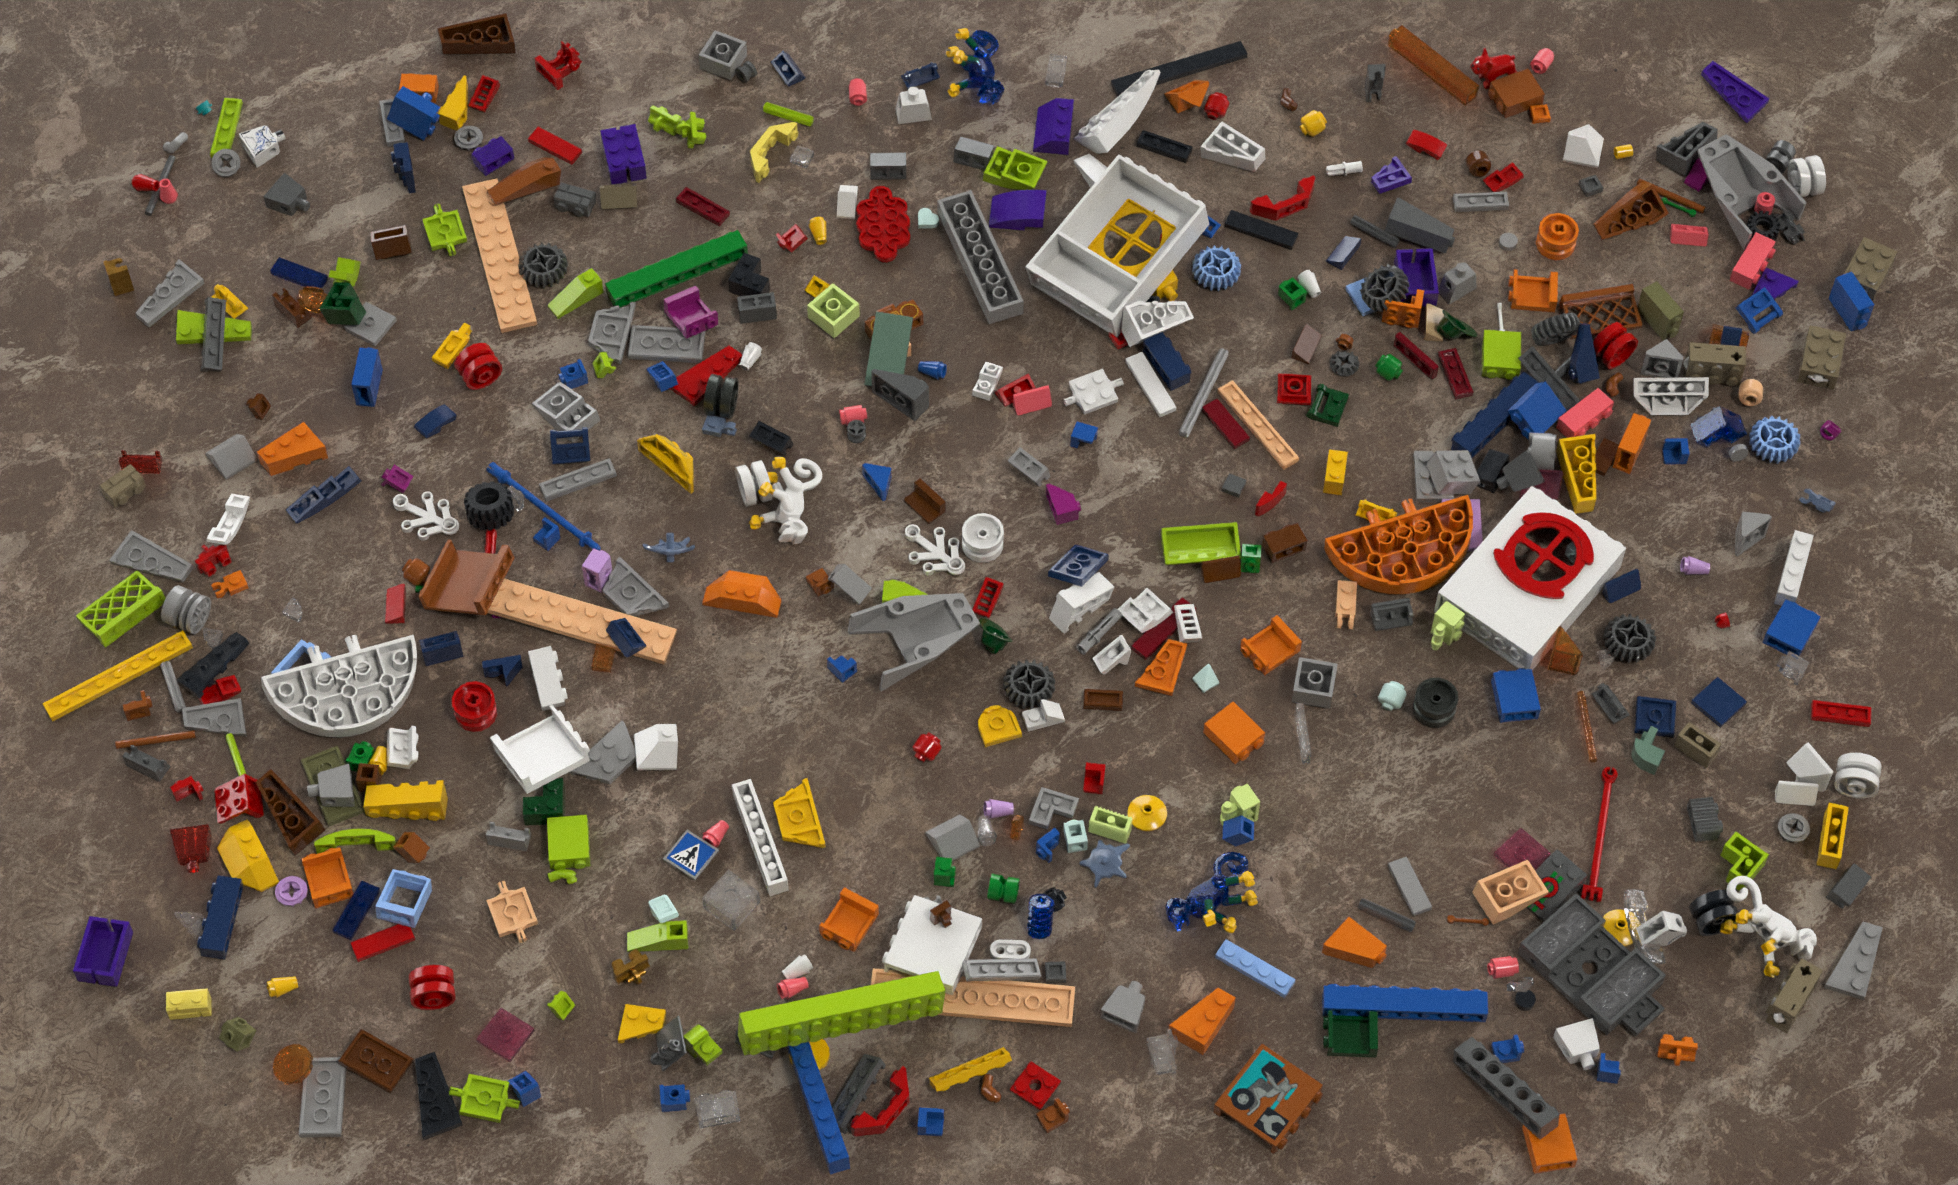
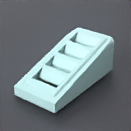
M667 895L659 896L648 902L652 915L660 923L679 916Z

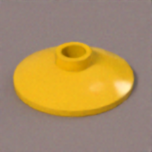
M1142 795L1130 803L1128 817H1132V825L1142 831H1154L1165 823L1167 809L1159 798L1151 795ZM1148 808L1151 809V811L1146 812L1144 809Z
M1617 909L1609 911L1603 916L1606 920L1604 928L1623 946H1629L1638 939L1639 935L1636 928L1640 924L1630 912ZM1618 923L1623 924L1624 927L1618 926Z

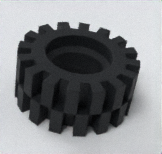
M1759 211V214L1754 212L1747 222V227L1752 232L1750 241L1756 232L1775 241L1780 230L1778 217L1774 218L1773 213L1768 215V211L1763 214V211ZM1764 225L1769 228V231H1761L1756 226Z

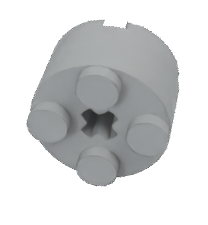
M1531 432L1529 434L1530 445L1528 450L1539 471H1554L1557 434Z

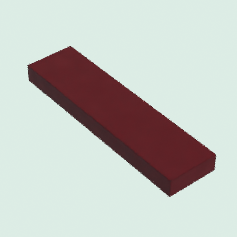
M1182 597L1170 608L1173 613L1157 626L1146 631L1131 646V650L1144 660H1147L1178 630L1174 606L1190 603ZM1181 610L1182 614L1190 613L1189 610ZM1183 617V620H1188L1190 617Z

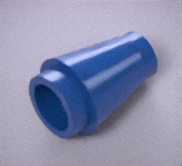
M920 361L918 371L939 380L945 377L947 365L943 364L942 361Z

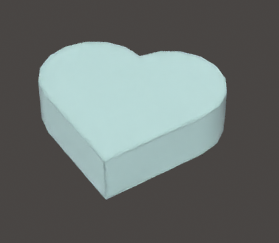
M928 208L919 210L918 229L936 228L939 225L938 215L932 213Z

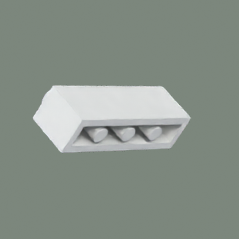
M1795 530L1774 604L1782 606L1785 599L1796 602L1814 535Z

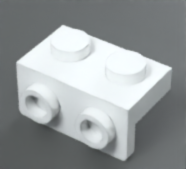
M411 726L409 730L389 728L387 730V766L410 769L414 762H417L418 751H416L418 734L416 733V726Z

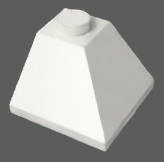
M656 724L634 734L637 770H676L678 749L676 724Z

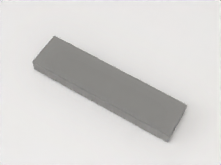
M609 458L539 483V486L547 502L616 477L617 474Z
M1037 958L964 960L962 962L966 981L1039 980L1041 977Z

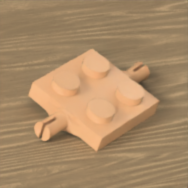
M502 881V885L501 882H498L497 885L501 893L486 901L499 937L516 933L519 943H523L522 938L524 942L527 941L524 930L538 924L526 889L523 887L508 891L505 881Z

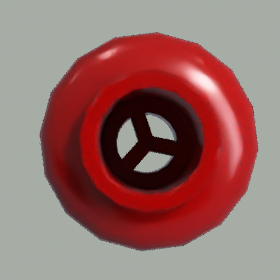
M1219 92L1208 96L1204 106V111L1208 114V118L1217 120V118L1225 117L1230 104L1227 96Z
M929 732L921 734L913 745V751L916 753L914 757L923 763L925 760L934 761L942 748L941 740Z

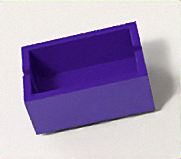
M636 124L620 126V130H616V127L600 130L611 185L627 182L626 168H629L631 182L647 179Z
M1433 248L1416 249L1414 263H1411L1413 249L1396 250L1394 265L1398 269L1403 270L1404 274L1408 277L1410 285L1408 287L1409 293L1405 294L1406 299H1402L1401 302L1411 304L1412 296H1416L1417 289L1424 290L1422 306H1426V303L1437 306L1439 291Z
M89 916L73 969L77 981L96 984L98 980L100 985L118 986L133 936V930L129 922L111 919L109 924L106 918Z

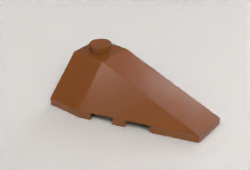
M543 157L527 162L488 189L487 194L493 203L498 205L560 185L561 169L554 158Z
M1643 181L1627 192L1593 225L1601 239H1606L1629 230L1639 229V227L1655 224L1669 213L1653 184Z

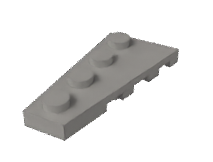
M180 259L175 263V268L167 273L163 283L155 288V293L149 296L136 312L137 318L148 327L152 326L205 284L204 280Z
M132 530L109 560L111 564L179 582H184L194 568L191 563Z
M1862 922L1824 988L1864 1000L1883 927Z

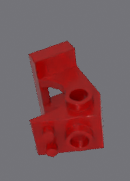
M562 41L561 49L557 52L555 59L547 61L541 55L534 58L536 70L557 90L563 87L562 78L578 70L582 63L578 58L580 54L574 47L570 49L571 45L568 42L564 44ZM562 64L565 65V66H564L563 68H561V69H556V68H558L559 66H561Z

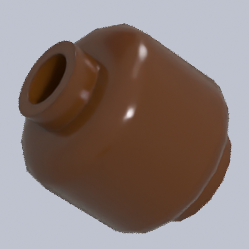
M1477 150L1467 156L1466 166L1472 176L1482 177L1491 170V161L1484 151Z

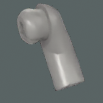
M182 132L172 142H166L163 146L164 151L171 154L174 153L188 139V135Z

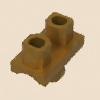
M635 949L628 954L631 962L626 965L621 959L612 962L617 984L627 980L628 984L633 981L638 985L642 983L641 977L646 974L645 969L650 967L649 959L646 954L642 955L638 949Z

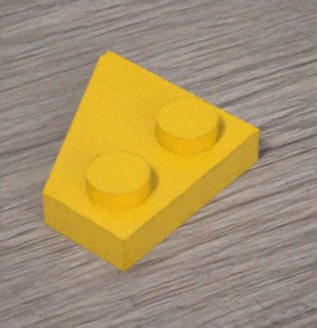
M625 1004L618 1043H625V1040L634 1037L639 1039L648 1034H656L664 1026L666 1010Z

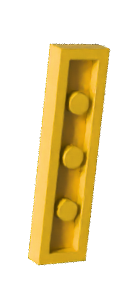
M1002 1047L929 1078V1081L936 1092L946 1091L952 1085L965 1083L969 1078L984 1075L993 1068L1004 1067L1012 1059L1010 1053Z

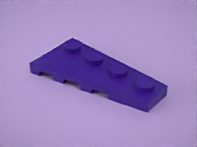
M1714 61L1702 70L1701 76L1746 123L1769 102L1768 97Z

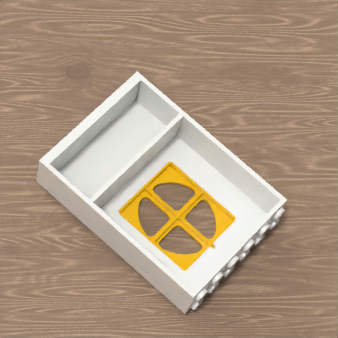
M1118 154L1026 265L1025 268L1030 283L1108 333L1110 332L1118 337L1122 332L1123 308L1137 301L1146 302L1208 227L1209 220L1206 206L1202 201H1196L1191 198L1187 192L1179 191L1172 183L1164 182L1157 174L1149 173L1145 167L1137 166L1130 158H1124ZM1140 213L1147 216L1133 234L1115 225L1119 219L1130 214ZM1153 221H1157L1162 229V240L1158 248H1153L1139 239ZM1109 231H1113L1127 240L1114 258H1109L1104 251V240ZM1134 245L1151 255L1149 259L1137 265L1123 266L1119 264L1120 260Z

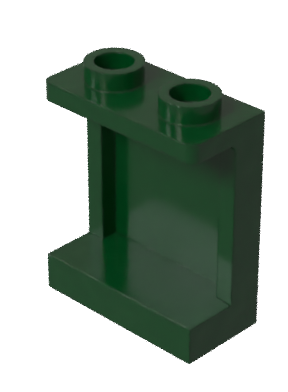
M1328 1010L1327 1017H1323V1029H1327V1036L1323 1037V1048H1327V1056L1376 1058L1378 1052V1012L1369 1011L1368 1016L1333 1015V1012Z

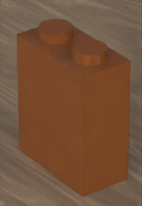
M1529 69L1491 81L1488 90L1490 99L1495 102L1497 110L1502 113L1504 118L1527 111L1530 106L1543 105L1545 93Z

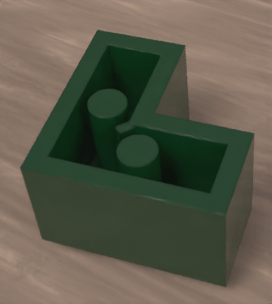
M335 282L319 308L328 324L359 325L366 314V310L351 283Z
M556 778L543 785V796L523 797V819L525 826L547 825V818L565 817V786L563 778Z

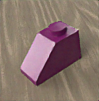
M1698 157L1684 184L1700 192L1709 180Z
M1050 483L1046 484L1045 495L1056 524L1059 525L1078 520L1081 506L1079 501L1075 500L1074 495Z

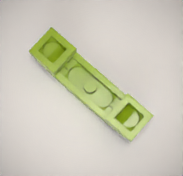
M347 829L318 839L314 842L317 854L325 852L330 848H337V846L376 844L377 851L395 850L393 846L396 844V839L390 834L377 830Z

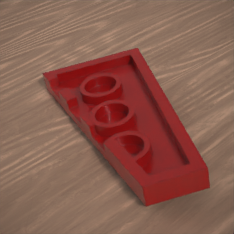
M729 345L677 376L678 385L669 389L693 406H696L705 397L710 375H721L724 379L740 363L743 354Z

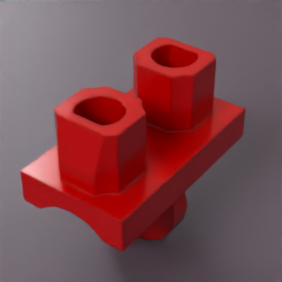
M205 544L202 545L201 549L203 552L195 560L198 572L200 574L205 573L208 577L216 573L217 570L214 565L220 562L223 567H226L232 562L227 546L219 544L216 547L213 545L209 548Z

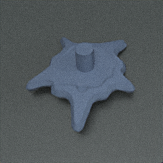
M666 533V542L660 539L659 544H655V546L643 544V548L667 555V562H674L675 554L694 550L695 545L686 547L690 542L689 537L681 542H674V533Z
M1099 840L1097 848L1091 851L1090 857L1080 861L1081 866L1090 868L1094 873L1095 888L1102 878H1111L1113 875L1122 878L1127 877L1120 866L1122 865L1121 854L1130 847L1129 844L1113 847L1111 844L1105 845L1102 840Z

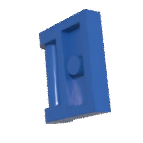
M1765 287L1735 307L1753 334L1759 332L1761 327L1774 318H1779L1783 315L1782 309ZM1769 307L1771 312L1756 322L1753 317Z

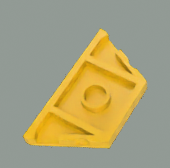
M805 778L795 789L791 788L786 792L785 796L773 802L783 841L825 848V840L808 778Z

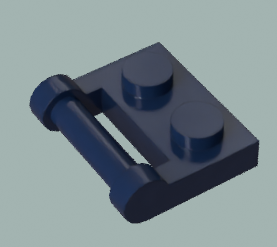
M588 427L565 431L550 430L553 464L591 461ZM583 437V442L557 444V439Z

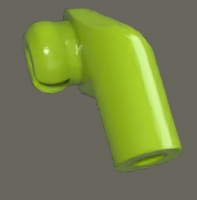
M558 869L547 873L550 883L562 878L566 879L568 884L577 882L576 873L573 870Z

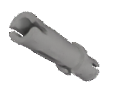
M1113 608L1092 631L1090 630L1086 634V637L1076 646L1077 650L1085 655L1122 618V613L1118 609Z

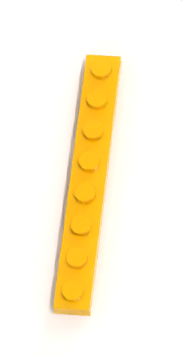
M182 630L42 704L53 722L160 666L162 662L169 661L193 648L192 644Z

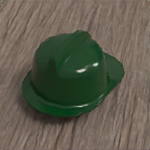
M1445 310L1442 311L1444 316L1436 328L1442 336L1452 340L1459 338L1463 334L1472 337L1477 336L1476 331L1468 324L1453 317Z
M986 618L979 619L980 626L983 629L981 642L992 654L1002 651L1008 642L1013 641L997 623Z

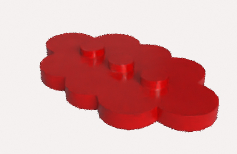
M885 186L874 187L869 193V199L862 200L857 204L856 213L859 218L856 222V228L860 233V246L867 251H874L877 260L887 263L897 257L898 249L905 248L910 243V233L908 231L910 228V218L906 215L908 210L906 201L899 197H893L891 190Z

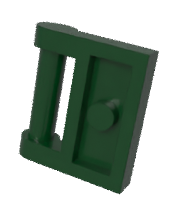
M1318 384L1316 387L1317 393L1306 416L1309 419L1338 427L1349 394L1328 388L1324 384ZM1323 396H1327L1328 400L1324 411L1319 413L1318 409Z

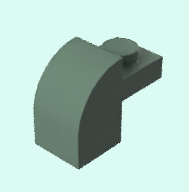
M1651 726L1648 732H1643L1641 739H1635L1631 754L1634 763L1640 769L1655 775L1665 750L1652 745L1658 729Z

